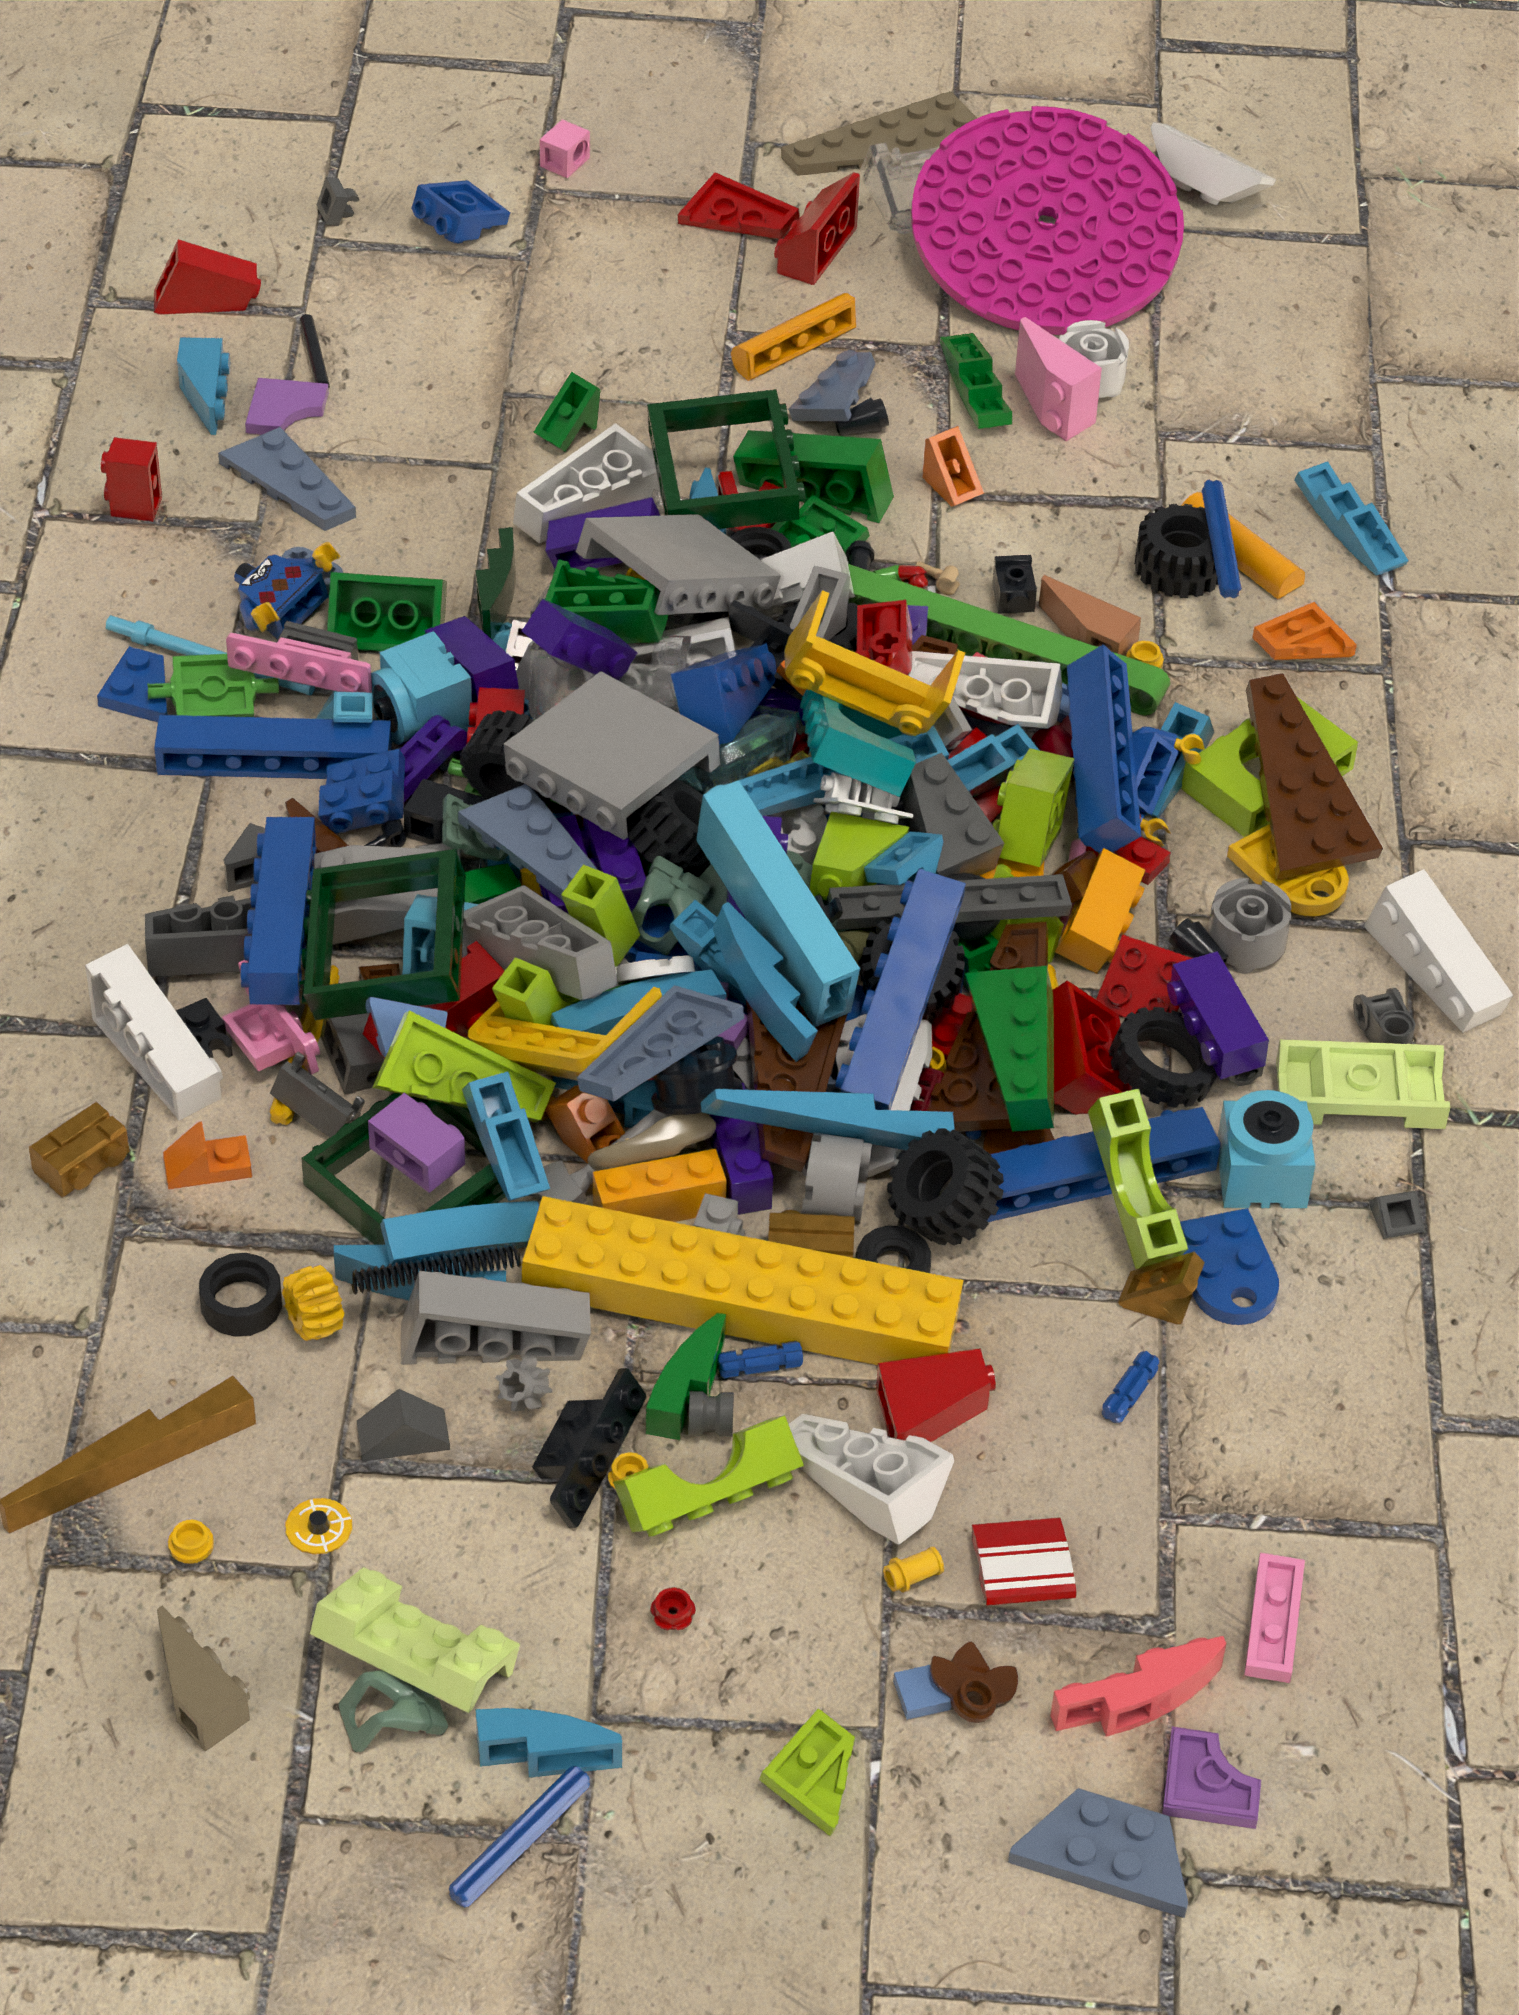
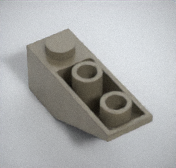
M162 1605L157 1609L176 1720L206 1752L250 1720L248 1707L250 1693L239 1677L235 1675L230 1677L222 1669L218 1656L209 1646L202 1648L198 1644L187 1622L180 1616L174 1618Z

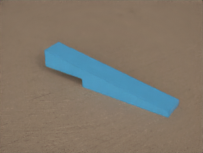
M934 725L923 734L916 736L903 734L889 739L913 749L916 763L939 753H942L947 760L949 759V753ZM811 756L739 781L760 814L766 816L816 804L813 802L814 798L825 797L826 791L820 788L822 777L824 775L830 776L833 772L839 775L844 774L814 763Z
M715 1089L701 1102L702 1113L810 1133L816 1132L862 1139L864 1143L907 1150L910 1141L914 1138L919 1141L922 1133L929 1130L934 1134L938 1128H946L948 1131L955 1130L953 1112L875 1110L874 1094Z

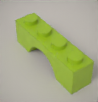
M1139 1089L1098 1098L1089 1109L1088 1115L1135 1269L1183 1255L1188 1250L1177 1211L1162 1196L1153 1172L1149 1147L1151 1127Z
M784 1415L770 1418L733 1433L732 1451L727 1465L718 1476L707 1483L694 1484L685 1481L674 1474L666 1464H661L616 1480L613 1484L631 1531H647L648 1537L674 1528L672 1519L687 1514L688 1520H693L713 1512L712 1503L727 1498L728 1503L732 1504L754 1495L751 1487L765 1481L768 1488L792 1480L791 1471L804 1466Z

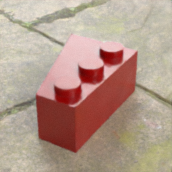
M478 941L466 947L468 954L462 958L460 1001L420 1006L446 1011L447 1020L445 1028L464 1038L468 1036L470 1027L496 1002L497 998L492 988L505 972ZM369 1013L362 1034L381 1054L376 1040L378 1033L372 1014Z

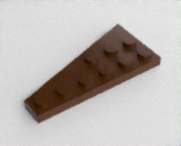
M1047 922L1006 924L990 960L991 968L989 971L1047 966L1048 969ZM973 1007L971 1012H967L946 1059L947 1067L941 1083H936L931 1093L932 1101L927 1111L953 1112L954 1129L958 1132L1011 1129L997 1079Z

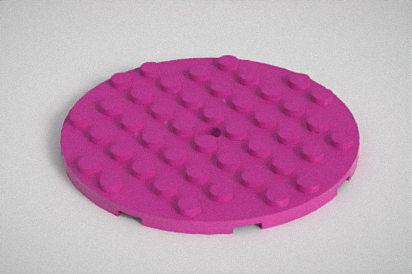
M1032 106L1031 111L1009 113V110L1005 109L984 115L966 123L947 136L930 159L925 161L918 175L911 206V227L918 254L926 269L940 287L959 304L984 319L1007 328L1019 330L1020 319L1026 317L1052 335H1064L1067 332V327L1080 321L1095 320L1104 322L1105 327L1111 326L1130 317L1151 302L1163 289L1177 264L1183 242L1184 216L1176 196V186L1160 160L1129 133L1123 135L1108 127L1106 120L1087 113L1058 107ZM1045 215L1053 217L1056 221L1054 225L1053 223L1039 222V217Z

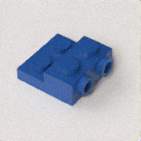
M468 180L420 184L417 187L411 207L416 218L423 219L426 224L434 226L437 234L444 235L445 239L453 243H463V241L479 239L482 228L490 229L492 226L507 225L511 213Z
M400 749L327 765L326 785L320 786L318 817L322 823L337 834L371 825L383 824L390 820L402 819L405 757Z

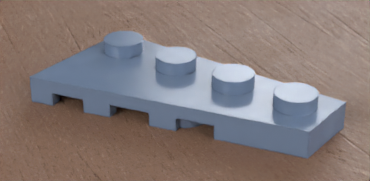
M281 427L218 453L220 465L226 469L233 467L240 472L241 478L248 483L253 484L257 482L265 487L267 495L277 501L279 499L287 501L291 504L294 512L324 531L356 518V507Z
M526 784L458 811L459 824L467 830L475 829L482 835L483 842L493 849L499 847L510 856L511 863L519 869L526 868L536 875V881L562 901L561 894L583 864L597 870L535 791Z
M674 985L577 1077L579 1090L611 1101L617 1100L743 1020V1006Z

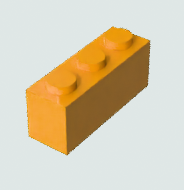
M1103 848L1096 858L1085 894L1080 900L1075 902L1055 952L1096 974L1106 961L1111 963L1120 941L1118 940L1119 935L1126 933L1133 920L1134 915L1129 913L1130 907L1133 909L1136 907L1145 890L1144 887L1140 886L1145 869Z
M716 1149L593 1172V1206L671 1222L696 1218L705 1193L726 1198V1177Z

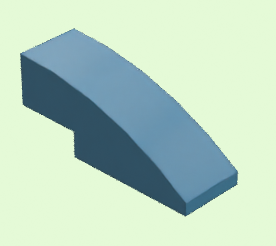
M1017 724L996 737L993 734L989 735L947 761L972 797H975L1001 786L1002 782H1006L1009 771L1014 770L1017 759L1022 760L1029 748L1039 749L1021 726Z
M504 1072L469 1082L462 1091L489 1163L508 1201L549 1190L550 1186L525 1109H520L509 1073Z
M516 1708L475 1709L480 1767L527 1762L529 1778L560 1775L571 1766H578L584 1772L622 1768L621 1734L598 1724L568 1715L541 1710Z

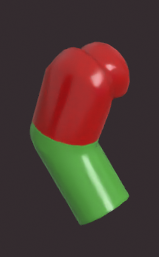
M894 565L873 571L901 582L908 581V584L922 589L928 586V580L925 576L927 572L921 566Z

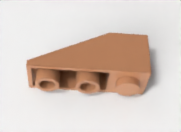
M1046 575L1041 578L1039 606L1066 637L1096 647L1105 645L1110 651L1126 656L1132 645L1138 642L1141 617Z

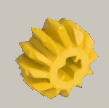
M322 1265L298 1269L293 1274L284 1277V1288L282 1290V1295L285 1299L284 1307L287 1309L288 1320L292 1322L294 1331L303 1340H319L342 1329L345 1313L342 1308V1299L338 1292V1286L335 1285L331 1273Z

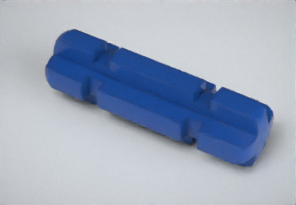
M794 1341L782 1343V1348H777L776 1344L741 1349L742 1354L737 1355L735 1350L721 1352L718 1354L717 1359L721 1377L729 1378L739 1376L740 1371H744L745 1375L780 1370L779 1365H784L785 1369L800 1367L803 1364V1351L800 1343Z
M1147 1351L1138 1353L1132 1362L1134 1366H1130L1113 1389L1114 1394H1110L1103 1403L1102 1415L1105 1419H1110L1113 1423H1120L1129 1413L1127 1409L1133 1407L1149 1384L1147 1380H1151L1158 1371L1160 1360L1156 1355H1151Z

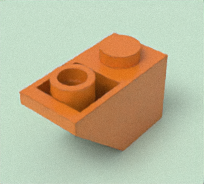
M579 1085L573 1086L546 1106L545 1110L563 1143L587 1164L591 1153L610 1146L625 1134L608 1100L580 1091Z

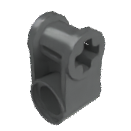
M1389 988L1385 994L1370 997L1360 994L1354 997L1353 1009L1356 1022L1360 1029L1364 1031L1370 1043L1412 1044L1416 1025L1415 1020L1406 1008L1397 988Z

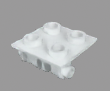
M834 772L830 776L824 775L822 777L820 788L826 791L825 797L814 798L813 801L826 805L825 812L827 813L832 811L861 816V813H863L862 818L898 824L899 818H913L911 813L891 809L892 806L896 807L898 805L900 797L866 783H863L861 787V781L852 780L851 777Z

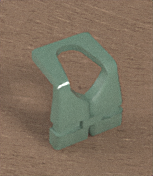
M447 794L443 799V844L456 849V851L462 849L464 854L494 861L504 860L508 856L507 853L501 849L498 850L496 847L494 849L482 841V835L473 828L467 830L458 823V811L473 805H467L463 800Z
M656 856L648 871L651 874L645 879L640 898L631 914L640 933L637 940L664 955H668L674 949L678 940L671 929L659 938L645 933L642 924L647 910L658 904H669L675 920L694 900L703 905L712 890V886L689 872L683 873L682 868L665 858Z
M383 1670L364 1672L358 1677L339 1702V1710L353 1750L355 1752H363L382 1727L413 1732L423 1730L426 1731V1734L443 1735L449 1726L439 1699H434L435 1696ZM368 1686L383 1692L394 1701L391 1709L373 1715L359 1728L357 1727L355 1710Z

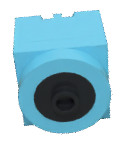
M434 631L379 652L380 669L371 673L372 708L377 720L391 721L392 742L400 745L409 741L435 715H441L450 722L451 727L459 726L466 732L468 727H472L469 725L470 702H472L471 677L460 663L454 665V656L451 652H446L444 643Z
M1274 1090L1255 1091L1244 1095L1237 1101H1223L1217 1137L1221 1143L1218 1163L1224 1208H1249L1251 1203H1261V1208H1270V1203H1278L1282 1208H1307L1316 1166L1312 1143L1314 1126L1307 1101H1299L1289 1094Z

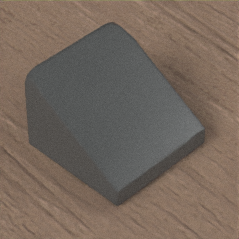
M1416 1190L1379 1196L1369 1201L1370 1209L1383 1239L1425 1232Z

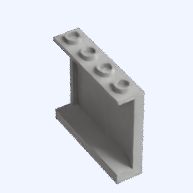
M699 514L586 518L576 549V553L584 559L618 558L661 591L654 611L657 615L729 611V605L734 600L746 606L754 607L757 610L770 609L781 577L779 573Z
M599 672L504 743L506 771L514 780L526 784L538 791L542 796L556 801L568 808L572 813L579 814L598 825L602 830L609 831L623 840L628 837L626 818L692 766L696 765L710 773L720 765L718 734L603 672Z

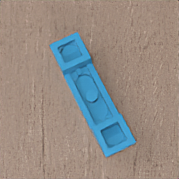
M694 900L670 924V929L690 957H693L697 965L702 970L712 969L719 981L729 984V994L746 1005V999L725 962L713 931L717 917L697 900Z

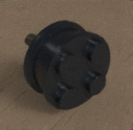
M716 1036L653 1076L656 1092L651 1097L652 1107L664 1114L702 1113L701 1102L715 1089L743 1090L742 1082L734 1076L733 1065L738 1059L736 1048L724 1043L723 1037ZM713 1135L708 1139L697 1142L698 1152L712 1149L711 1141H713Z

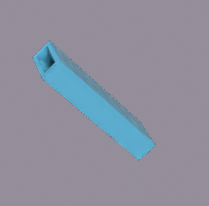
M738 780L728 785H717L711 788L702 797L696 841L747 921L784 957L779 971L801 994L798 1001L814 1027L850 1013L860 967L740 781Z

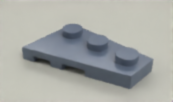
M847 350L837 355L836 360L825 371L821 372L817 377L818 379L808 389L801 392L799 398L788 408L792 420L849 421L852 415L849 408L852 405H856L860 398L857 391L866 385L875 366L872 353Z

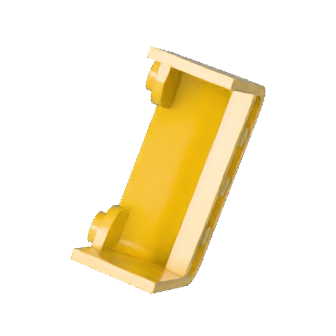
M822 590L788 638L784 651L785 674L787 678L798 688L811 690L894 726L906 735L916 736L929 731L951 703L965 652L958 650L931 685L914 679L816 636L829 597V593Z
M653 987L607 1035L506 1018L497 1000L470 1027L468 1037L470 1041L535 1073L577 1080V1077L662 997L660 988Z

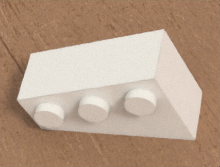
M834 532L827 533L761 560L779 573L781 577L771 608L758 611L770 618L783 615L785 608L793 607L794 602L801 599L814 565L846 573L850 576L847 557ZM851 576L848 599L855 597Z

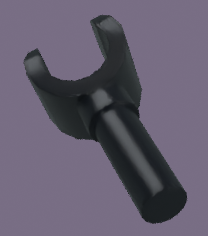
M390 820L381 825L383 835L378 836L375 840L364 846L385 847L387 845L388 847H402L405 844L406 836L401 820Z

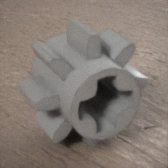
M536 1357L523 1358L522 1361L519 1359L507 1360L506 1366L508 1370L502 1375H496L500 1394L497 1397L498 1399L512 1401L511 1411H523L526 1407L529 1409H539L542 1407L540 1398L546 1393H552L548 1379L550 1370H542L536 1367Z

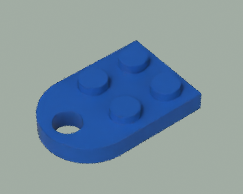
M1245 1208L1180 1221L1188 1247L1184 1254L1195 1251L1205 1262L1198 1279L1197 1288L1192 1294L1199 1308L1211 1318L1231 1325L1251 1324L1265 1318L1276 1304L1279 1278L1249 1209ZM1243 1297L1249 1299L1253 1305L1250 1307H1240L1232 1300Z

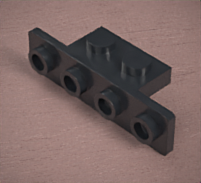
M734 600L729 605L731 630L754 641L750 647L767 644L768 651L775 658L777 670L780 663L785 660L784 651L793 629L783 622H777L760 613L754 607L746 606ZM776 672L774 675L775 682L772 686L802 700L803 696Z
M629 1368L618 1369L603 1399L567 1401L532 1466L540 1479L560 1478L550 1496V1502L569 1528H575L580 1525L646 1400L645 1391Z

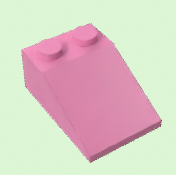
M1024 317L1020 319L1015 376L1040 423L1065 441H1068L1096 423L1102 368Z

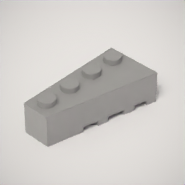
M525 885L464 911L463 957L468 954L466 947L478 941L504 970L507 969L515 957L549 971L558 992L580 1000L598 997L603 991L618 985L611 942Z
M419 1271L401 1321V1365L417 1364V1357H438V1364L456 1363V1356H482L483 1363L500 1362L501 1359L507 1358L510 1355H521L522 1360L527 1357H536L537 1361L581 1360L591 1335L590 1295L587 1292L572 1291L566 1288L556 1289L533 1286L526 1283L488 1280L482 1277L472 1278L448 1275L442 1272Z

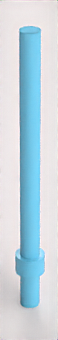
M110 615L106 621L107 630L131 637L132 642L144 646L153 644L186 656L227 654L226 652L155 630L154 625L140 620L134 623ZM254 673L255 678H257V679H259V678H275V677H270V676H266V675H261V674ZM278 678L279 686L309 696L315 690V686Z

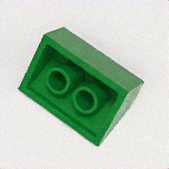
M331 572L327 631L357 638L359 650L384 651L425 635V630L445 622L447 581L443 579Z

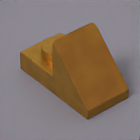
M1194 1251L1130 1271L1118 1303L1124 1309L1173 1324H1182L1192 1299V1294L1197 1288L1198 1279L1205 1262Z

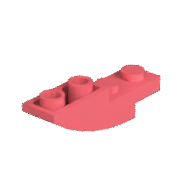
M1224 1636L1211 1639L1196 1638L1187 1644L1167 1649L1160 1647L1152 1648L1143 1654L1136 1655L1133 1673H1115L1104 1680L1086 1684L1071 1683L1060 1690H1055L1050 1715L1055 1730L1060 1731L1100 1721L1107 1737L1134 1729L1173 1711L1196 1695L1220 1671L1226 1648Z

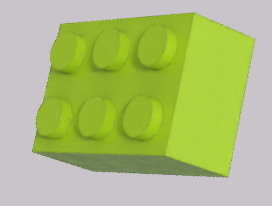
M1029 748L1022 760H1016L1014 770L1009 771L1007 780L1002 782L998 794L997 805L1003 806L1000 818L995 819L993 827L1005 843L999 858L1037 867L1042 865L1061 832L1075 758Z

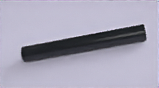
M305 314L301 316L300 324L314 382L328 384V388H330L313 316Z

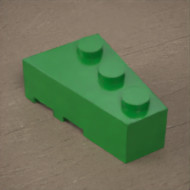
M558 560L545 600L610 629L627 644L660 643L669 616L668 614L657 615L654 613L660 590L649 581L618 573L613 578L599 574L598 569L587 567L585 571L571 568L569 562Z

